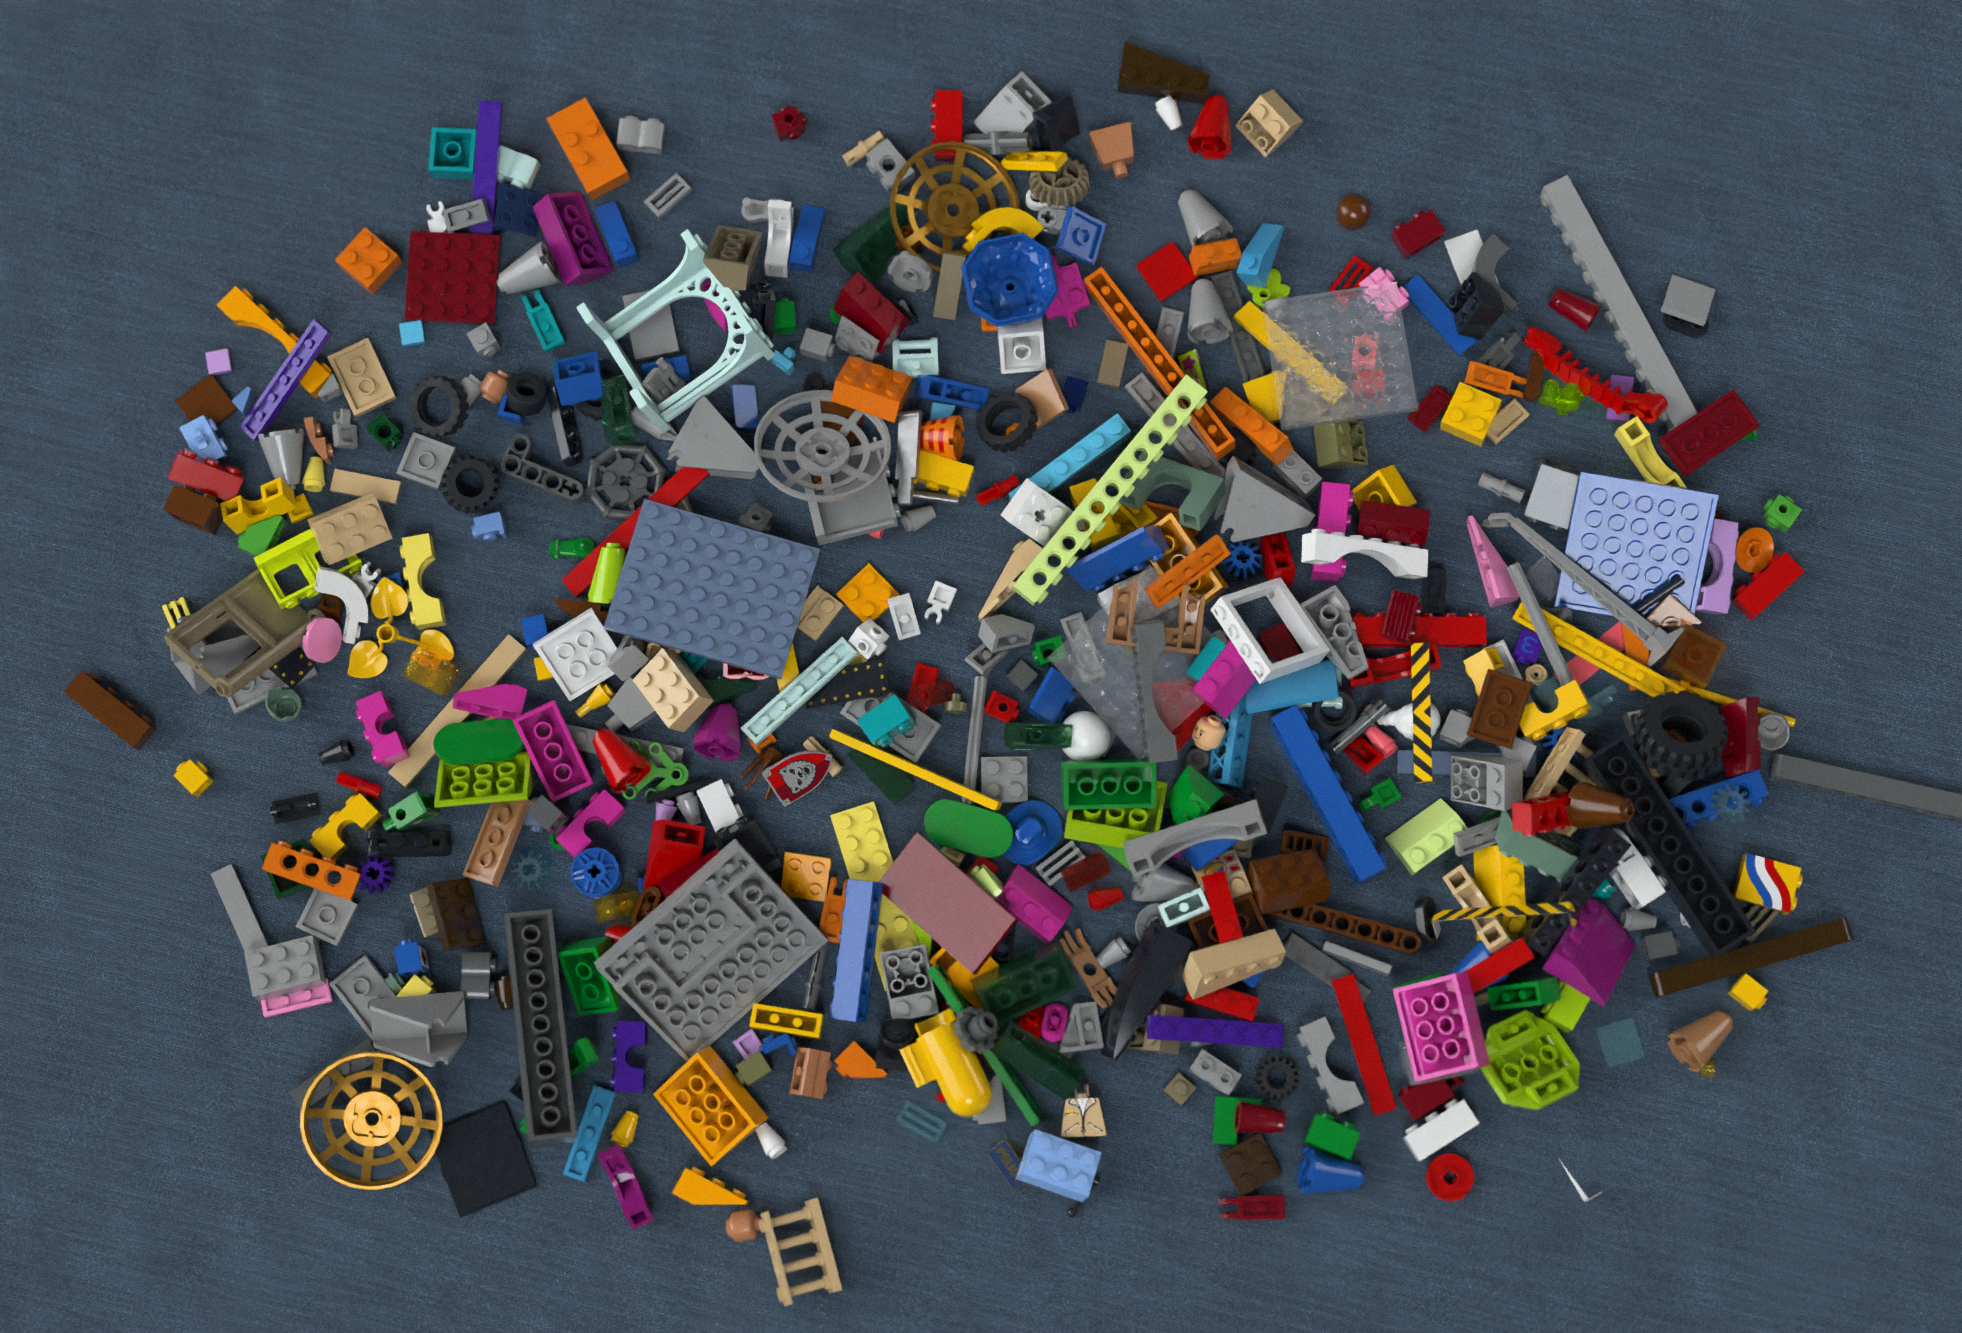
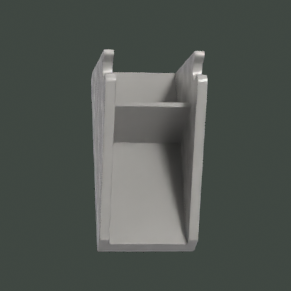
M702 396L694 405L672 444L668 460L670 461L674 457L679 458L676 461V472L682 467L706 469L710 473L709 476L752 480L761 472L755 453L707 398Z
M1232 456L1224 476L1225 495L1217 505L1214 514L1215 520L1224 514L1220 529L1221 533H1224L1227 528H1232L1233 533L1230 539L1232 542L1307 527L1315 517V513L1306 499L1235 456Z
M192 615L177 619L178 625ZM228 621L191 647L189 651L213 674L219 677L227 674L258 649L260 645L234 621ZM170 648L173 663L193 689L201 695L211 685Z
M464 991L369 1000L373 1048L434 1067L437 1061H444L445 1065H448L467 1038Z

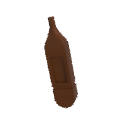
M1535 352L1530 360L1524 391V398L1529 402H1534L1538 398L1544 371L1543 359L1537 352Z

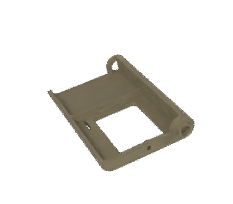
M257 569L167 632L164 638L167 645L206 680L220 696L229 698L303 644V635H306L307 632L306 627L313 619L326 617L319 609L313 608L307 613L299 605L291 609L285 608L281 610L262 574ZM281 589L284 596L287 597L288 595ZM234 621L262 649L225 676L217 677L189 649L226 622Z

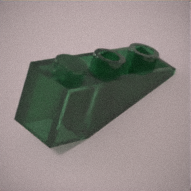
M695 675L714 700L706 709L708 711L712 710L715 705L728 703L757 689L756 683L752 682L750 678L729 681V678L718 676L715 677V680H706V676Z
M1005 723L1003 746L1010 750L1027 751L1071 748L1073 725Z

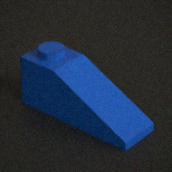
M615 200L595 207V212L618 269L639 261Z
M803 205L789 258L791 270L813 273L825 208Z
M918 375L914 398L981 410V407L987 404L989 388L929 375Z

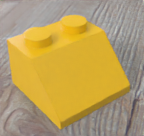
M1394 465L1379 469L1350 491L1354 492L1353 501L1359 511L1362 500L1412 507L1417 503Z

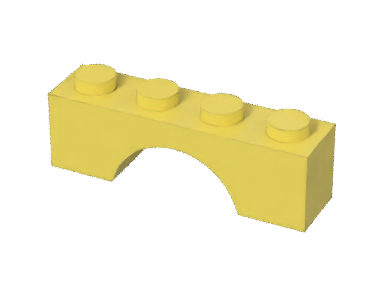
M1638 416L1617 429L1614 434L1646 482L1687 488L1678 474L1669 469L1661 460L1652 444L1649 432Z
M429 533L402 538L403 545H400L399 548L402 559L405 558L406 567H403L405 581H409L410 589H406L408 601L412 602L413 611H410L411 623L415 624L419 630L445 626L446 620L443 603L440 599L425 594L421 583L424 570L430 563L436 560L433 538Z

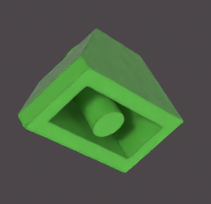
M277 515L248 526L238 539V548L254 557L274 548L287 521Z

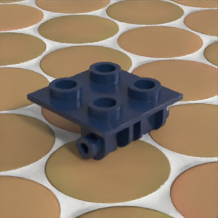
M501 183L493 226L497 227L499 232L510 230L536 237L539 221L533 206L543 198V194Z

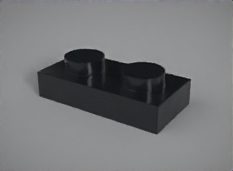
M1428 568L1427 577L1422 578V608L1420 614L1432 613L1443 616L1447 569Z

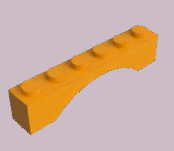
M235 286L217 304L221 311L237 326H248L271 334L282 342L289 354L299 341L292 332L288 335L283 331L285 326L277 318L274 320L269 318L267 315L270 312L261 303L258 306L253 303L254 297L245 288L241 291ZM314 361L299 384L317 399L319 391L333 371L324 362L319 364Z

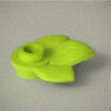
M1276 268L1271 269L1266 287L1247 285L1248 291L1253 294L1254 304L1263 309L1265 304L1279 297L1286 298L1290 292V286L1280 284L1281 274Z

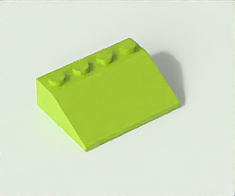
M518 752L516 757L507 761L450 765L439 759L434 801L435 808L528 799L534 788L535 768L528 752Z
M1156 781V808L1069 810L1064 838L1124 849L1123 842L1159 831L1167 783Z

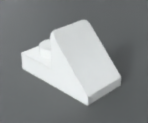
M907 593L887 599L898 639L902 640L921 634L910 594Z

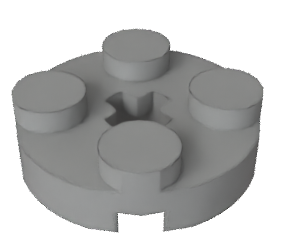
M903 251L900 255L894 257L888 268L889 275L891 273L894 277L893 282L908 292H916L917 289H923L922 292L926 291L933 280V269L924 260L911 255L908 251Z

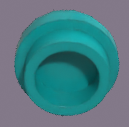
M1606 877L1592 897L1610 898L1613 896L1616 887Z

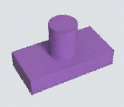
M1610 376V389L1614 390L1619 385L1622 387L1621 395L1624 397L1630 390L1633 392L1634 377ZM1608 408L1605 420L1627 423L1630 420V414L1620 413L1617 415L1616 411Z

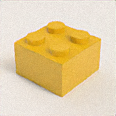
M1460 382L1443 416L1440 429L1482 447L1501 407L1502 400Z

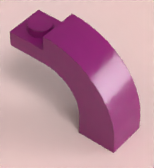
M618 1144L598 1153L599 1160L615 1188L624 1216L632 1230L654 1221L639 1179L621 1146Z

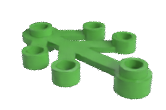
M639 740L628 742L630 746L632 743L638 745L636 751L647 759L652 767H650L651 772L638 785L626 786L627 789L631 788L634 791L632 797L627 794V791L623 792V796L626 799L636 798L638 792L656 777H663L665 779L656 788L648 789L645 792V796L649 795L650 791L656 793L666 790L672 785L680 786L687 782L689 778L687 767L682 763H674L665 752L662 743H652L649 746V752L653 756H658L666 768H658L642 748ZM655 745L660 747L658 754L653 750ZM675 770H678L680 772V777L678 779H676L673 775Z

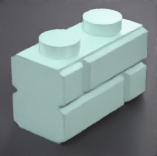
M1198 888L1191 893H1186L1158 905V910L1165 927L1169 929L1209 911L1210 907L1202 889Z

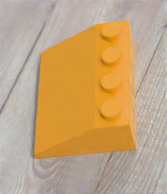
M711 1046L697 1052L653 1094L710 1166L716 1164L769 1118Z

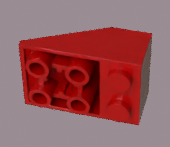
M664 819L653 821L643 889L653 886L661 891L658 885L659 882L700 859L706 827Z

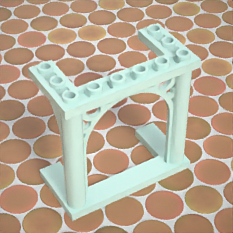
M688 229L680 234L685 241L686 251L677 269L666 280L611 319L603 323L584 302L576 307L586 324L604 341L631 384L633 390L629 393L639 409L663 433L671 429L668 422L696 404L702 396L706 397L764 356L767 360H770L775 356L771 349L774 346L772 341L764 334L758 320L750 317L749 314L752 311L745 301L741 303L739 300L740 292L723 287L703 263L708 246L703 243L698 234L693 236ZM710 278V288L706 292H702V282ZM695 283V289L693 291L688 290L690 287H694L693 284ZM715 290H717V293L720 294L717 297L713 295ZM701 297L714 302L721 308L728 323V340L723 354L709 370L657 405L642 386V380L617 340L666 305L678 299ZM738 323L741 328L735 329L734 325ZM744 334L743 344H736L734 338L737 335ZM733 348L739 351V352L734 351V353H733L732 355L730 354V351H731Z

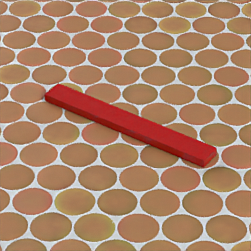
M682 467L648 500L675 508L710 473L706 469ZM642 505L561 580L576 597H579L591 586L601 548L606 547V543H620V548H625V553L628 551Z

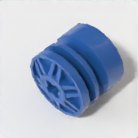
M589 848L579 853L574 859L570 870L571 879L575 887L588 898L595 900H604L615 895L621 888L624 879L623 868L619 861L607 850L601 848ZM595 867L601 871V874H597L596 878L590 874L591 871H595Z

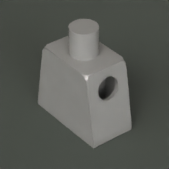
M629 677L609 702L608 708L614 715L605 724L614 732L625 724L632 732L658 714L633 682V679Z

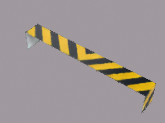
M1429 642L1411 643L1414 782L1417 784L1435 783L1432 781L1429 645L1431 644Z
M1572 902L1437 910L1432 918V924L1438 939L1441 931L1439 921L1569 912L1574 931L1577 918Z

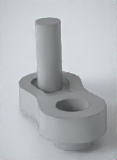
M744 198L741 212L746 221L749 223L769 221V200L759 201Z

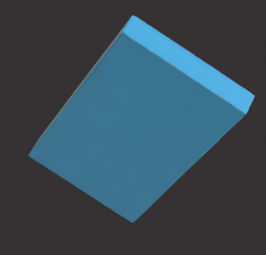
M1328 660L1261 684L1256 679L1245 693L1248 714L1339 698L1336 666Z

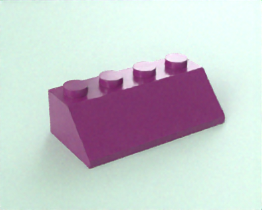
M581 192L547 194L533 206L565 286L583 285L614 271Z

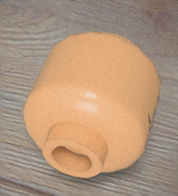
M1209 715V717H1201L1197 721L1192 732V738L1198 748L1210 751L1220 745L1226 729L1219 717Z

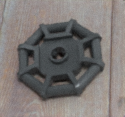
M615 441L613 445L593 460H589L587 486L584 491L585 495L589 496L605 519L608 517L627 519L637 510L635 504L645 496L650 498L664 485L667 469L656 459L649 450L648 445L624 444ZM621 452L639 455L636 460L623 459ZM616 454L617 460L607 468L601 465ZM644 458L654 471L647 472L641 465ZM599 470L604 473L603 483L595 487ZM623 477L632 478L629 481L631 484L629 487L620 485ZM656 477L654 493L648 491V483L651 478ZM605 491L611 499L608 506L598 493ZM616 504H626L630 506L631 511L614 509Z

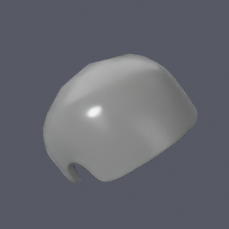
M1771 712L1761 715L1759 717L1761 726H1758V740H1761V747L1767 750L1782 748L1790 737L1789 724L1786 718L1779 713Z

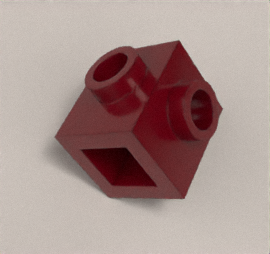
M787 106L780 109L779 112L771 114L780 142L787 139L796 140L802 134H805L804 126L807 125L804 113L798 112L797 106Z

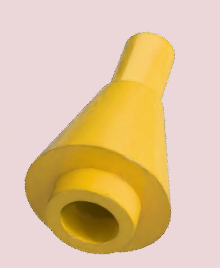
M599 683L586 700V703L575 711L576 714L582 718L589 711L608 704L612 700L613 695H615L614 691L608 684L603 685Z

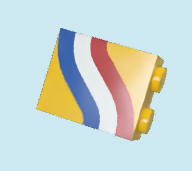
M1746 853L1741 858L1732 896L1736 902L1747 901L1782 911L1781 914L1787 915L1791 910H1795L1797 904V897L1794 896L1796 888H1800L1803 880V875H1800L1801 868Z

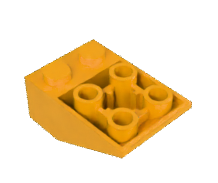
M943 947L929 960L932 965L940 962L959 992L976 1009H984L1013 980L991 956L976 975L969 972Z

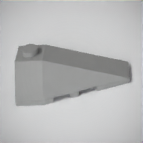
M1336 585L1299 604L1330 649L1326 656L1348 679L1357 676L1369 668L1362 645L1357 637L1355 623L1351 618L1349 604Z

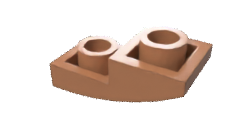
M313 417L304 418L307 434L313 447L327 464H332L331 457L335 455L334 447L325 437H320L323 436L321 424L317 423Z

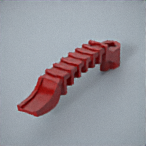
M1535 327L1528 329L1523 343L1542 357L1544 367L1549 369L1552 375L1560 377L1562 382L1571 384L1573 389L1577 388L1582 391L1584 396L1592 397L1596 403L1599 401L1605 405V408H1611L1616 411L1617 415L1620 413L1634 414L1648 423L1655 422L1667 409V400L1658 393L1651 394L1650 392H1645L1644 394H1639L1630 390L1624 397L1621 395L1622 387L1619 385L1612 390L1610 389L1611 381L1607 380L1601 384L1597 373L1591 378L1589 377V368L1585 367L1583 370H1579L1580 361L1578 359L1569 364L1572 360V352L1570 350L1561 357L1556 355L1561 349V343L1557 338Z

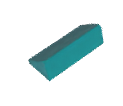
M1215 636L1212 637L1186 670L1187 675L1193 682H1198L1223 651L1226 647L1224 642Z

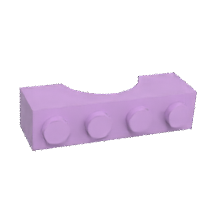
M1714 519L1708 546L1713 560V570L1707 582L1700 586L1695 611L1710 614H1728L1731 604L1730 591L1733 584V565L1736 560L1735 548L1739 536L1738 523L1720 519Z

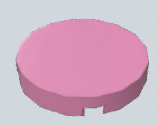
M324 617L313 619L306 627V635H303V650L309 659L315 662L326 663L331 661L340 650L342 642L341 629L333 619Z

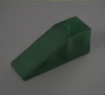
M624 375L602 380V425L605 442L612 446L636 442Z
M853 751L848 753L849 758L895 807L915 789L913 784L915 779L910 773L902 772L897 767Z

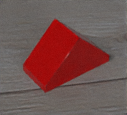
M1358 736L1342 750L1364 777L1378 767L1385 759L1377 749L1361 736Z

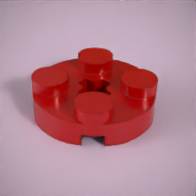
M1443 1154L1436 1157L1428 1165L1426 1183L1428 1189L1436 1198L1444 1201H1456L1462 1199L1470 1191L1474 1182V1174L1470 1164L1456 1154ZM1446 1171L1456 1175V1179H1453V1184L1444 1181L1443 1176H1446Z

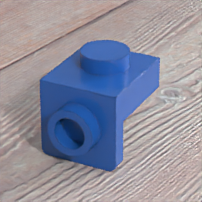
M774 1033L762 1039L764 1044L759 1046L762 1054H767L784 1045L789 1056L797 1054L795 1049L798 1048L793 1036H788L787 1033L777 1037Z

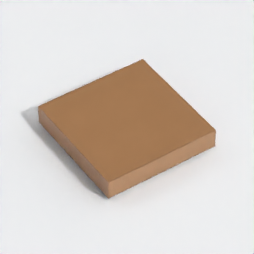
M1052 369L1044 370L1015 390L1016 393L1026 397L1037 412L1035 414L1038 416L1036 430L1069 410Z

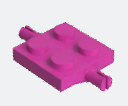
M1051 255L1059 293L1045 311L1048 320L1066 317L1069 329H1073L1071 320H1073L1075 328L1079 326L1075 314L1079 310L1091 305L1077 263L1059 267L1056 255Z

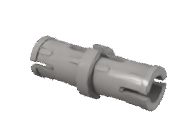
M1483 472L1478 486L1495 492L1497 496L1500 497L1502 495L1517 503L1521 502L1525 493V489L1508 483L1506 479L1501 480Z

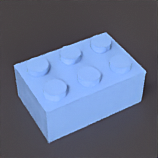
M1035 1129L1028 1137L1016 1179L1083 1202L1089 1197L1101 1152Z

